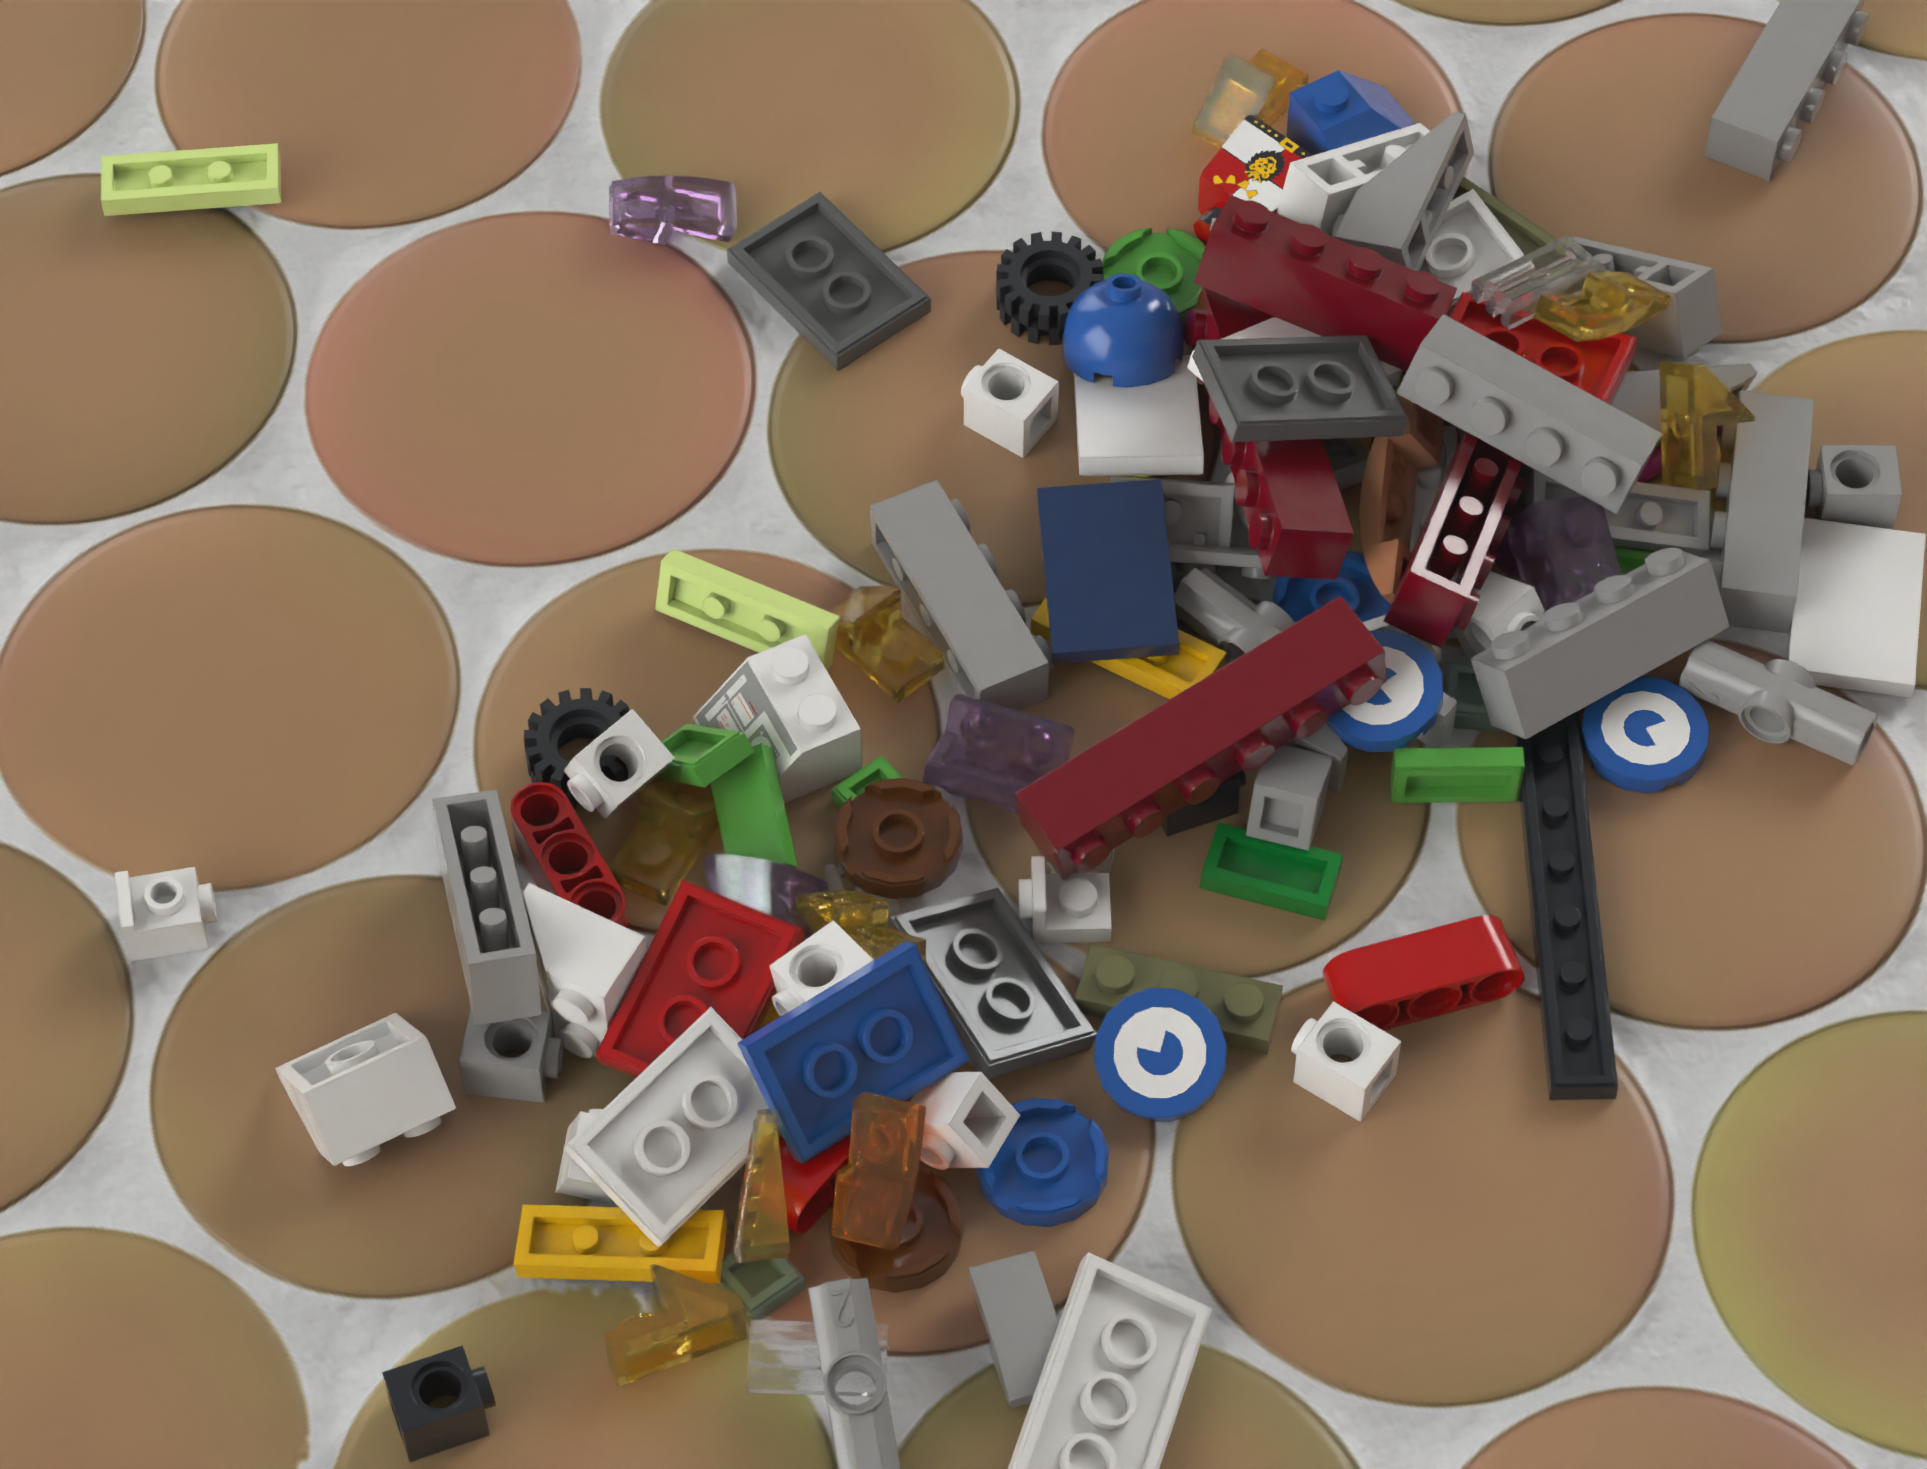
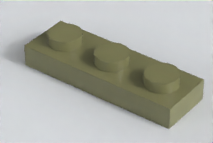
M1090 944L1075 996V1002L1083 1014L1105 1018L1106 1014L1128 995L1148 988L1178 989L1200 999L1217 1017L1227 1046L1268 1054L1282 999L1283 985Z

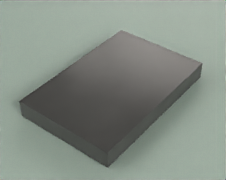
M821 192L727 249L728 264L837 371L931 312V298Z
M1367 335L1198 340L1192 355L1231 442L1403 436L1409 421Z
M999 888L890 916L884 930L885 934L894 947L899 946L905 941L916 945L970 1059L969 1062L976 1072H982L989 1079L1091 1048L1097 1033Z

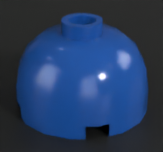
M1116 274L1087 288L1076 297L1069 309L1063 334V358L1068 369L1084 380L1094 383L1095 372L1101 375L1113 376L1114 387L1150 385L1171 376L1175 372V361L1178 358L1182 362L1184 355L1182 318L1170 296L1150 282L1143 281L1132 274Z

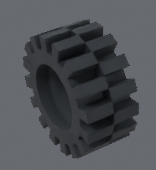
M1052 231L1051 241H1043L1042 233L1038 232L1031 234L1030 245H1027L1022 238L1013 242V252L1008 249L1004 251L1001 255V264L997 265L996 304L997 310H1000V319L1004 326L1011 323V333L1017 337H1020L1027 330L1028 342L1038 344L1040 336L1044 335L1049 336V345H1059V335L1064 334L1066 318L1076 297L1090 286L1104 281V266L1101 258L1096 259V250L1090 245L1081 250V239L1073 235L1068 243L1062 242V232ZM1055 280L1069 285L1072 290L1059 296H1042L1032 292L1028 287L1040 281Z
M580 688V699L573 700L569 690L559 692L560 704L557 706L547 698L540 704L541 716L532 712L528 719L529 730H524L528 773L531 776L532 783L545 782L559 787L566 794L574 810H576L577 800L567 785L570 778L563 771L570 761L559 755L560 748L567 742L577 738L599 737L629 712V706L622 700L613 705L612 694L603 690L598 700H593L591 688ZM613 755L600 757V768L607 778L617 782L628 780L627 766L620 758Z

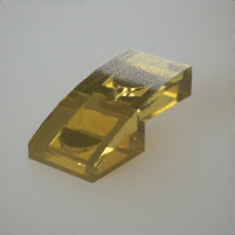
M1588 272L1581 294H1541L1533 317L1576 342L1592 341L1625 332L1644 323L1667 308L1671 296L1629 272Z
M852 889L796 895V908L814 933L831 921H834L874 960L907 941L916 945L925 964V939L887 927L888 901Z

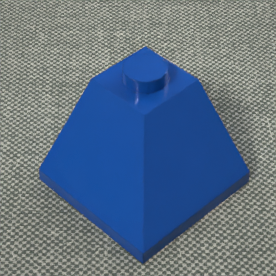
M1337 70L1290 92L1286 137L1310 154L1316 155L1416 123L1384 86Z

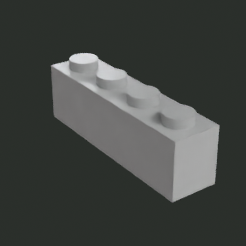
M1781 0L1711 118L1704 156L1767 181L1771 179L1781 160L1790 163L1801 141L1803 131L1799 128L1804 121L1811 124L1814 122L1825 97V91L1822 90L1826 82L1832 85L1836 84L1847 59L1846 47L1848 44L1858 46L1864 35L1870 14L1862 11L1864 0Z
M1444 314L1420 344L1397 391V394L1615 514H1617L1635 486L1662 436V433Z
M1740 390L1736 414L1724 413L1719 450L1730 451L1729 463L1719 462L1714 498L1725 499L1724 512L1714 511L1709 547L1720 549L1719 561H1710L1729 626L1787 634L1789 632L1798 593L1814 410L1813 399Z
M934 480L871 505V543L979 725H985L1048 699L1049 671L1054 669L1051 651L1042 636L1037 635L1033 637L1025 624L1026 617L1023 606L1015 591L1012 589L1005 591L997 578V566L989 548L984 543L977 545L970 534L967 514L960 501L956 498L949 500L938 480Z
M1665 548L1650 554L1645 559V564L1625 575L1612 576L1598 582L1594 587V592L1574 603H1563L1548 609L1543 614L1542 620L1524 630L1511 631L1496 637L1491 642L1490 648L1475 655L1470 660L1491 726L1527 739L1728 629L1730 626L1711 561L1684 552L1679 548Z
M497 789L432 799L438 859L475 1026L495 1022H509L515 1019L542 1015L536 950Z

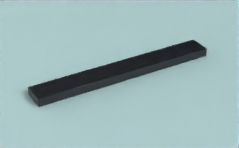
M1578 711L1527 739L1513 734L1514 747H1523L1525 767L1519 798L1549 1100L1616 1099L1618 1080Z

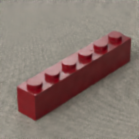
M1202 287L1195 309H1189L1185 316L1184 339L1186 344L1191 345L1194 350L1198 340H1219L1271 319L1274 316ZM1197 377L1198 383L1203 384L1209 399V418L1211 423L1218 427L1222 440V459L1225 465H1230L1235 481L1236 503L1244 509L1249 524V544L1252 549L1257 550L1264 575L1336 580L1354 531L1322 439L1231 442L1205 383Z
M1339 596L1016 792L1015 797L1020 823L1062 880L1078 870L1081 872L1092 870L1099 866L1109 856L1111 850L1132 837L1143 838L1153 833L1161 826L1166 816L1188 803L1196 805L1205 801L1216 792L1220 783L1242 770L1249 772L1259 768L1270 759L1274 750L1295 737L1302 739L1313 735L1323 727L1328 717L1349 704L1357 706L1371 699L1379 691L1382 684L1386 682L1385 650L1342 596Z

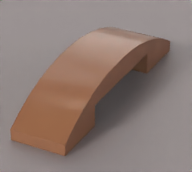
M1397 394V397L1409 419L1403 436L1374 438L1363 475L1359 508L1360 538L1365 562L1375 586L1390 604L1412 553L1410 551L1417 472L1420 468L1440 463L1444 419Z

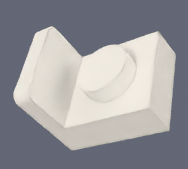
M1031 856V879H1019L1018 882L1019 919L1032 918L1034 942H1111L1109 873H1076L1062 880L1058 874H1045V856Z

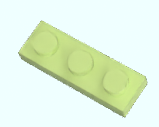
M278 143L101 156V205L104 216L281 203V158Z
M672 549L661 560L655 605L656 611L759 653L806 634L826 670L828 671L832 666L840 616L676 549Z

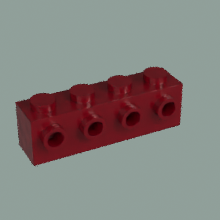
M1233 195L1230 196L1212 225L1194 283L1322 337L1367 335L1380 361L1406 372L1422 341L1443 314L1448 315L1457 288L1439 281L1430 273L1414 271L1383 258L1372 249L1356 247L1327 235L1323 230L1314 225L1298 223L1269 211L1267 207L1258 202L1245 201Z
M1465 432L1446 469L1383 622L1439 648H1442L1453 626L1465 630L1480 599L1479 595L1471 592L1472 588L1481 590L1496 556L1488 553L1487 550L1488 548L1493 551L1497 550L1511 521V517L1503 514V510L1509 513L1512 512L1527 480L1518 475L1522 465L1521 461Z

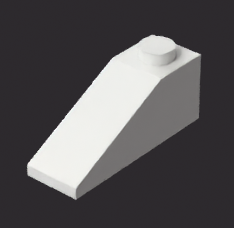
M1421 123L1290 162L1277 214L1301 224L1314 225L1323 230L1327 235L1332 236L1337 217L1341 213H1346L1355 192L1429 133L1430 130Z

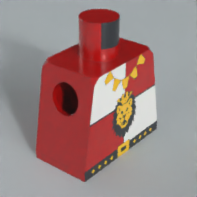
M1250 113L1243 119L1201 173L1199 179L1198 210L1202 216L1193 225L1197 238L1206 246L1212 218L1218 217L1231 195L1245 201L1258 202L1267 207L1269 211L1277 213L1290 162L1313 155Z

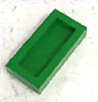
M1218 822L1201 872L1200 889L1326 920L1342 869L1343 854L1312 846L1306 851L1245 836L1246 829Z

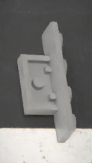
M1137 476L1110 477V483L1162 479L1170 562H1179L1180 572L1190 573L1195 568L1202 570L1206 567L1215 574L1216 565L1241 567V576L1256 579L1278 578V576L1264 575L1256 549H1252L1250 546L1230 545L1235 483Z

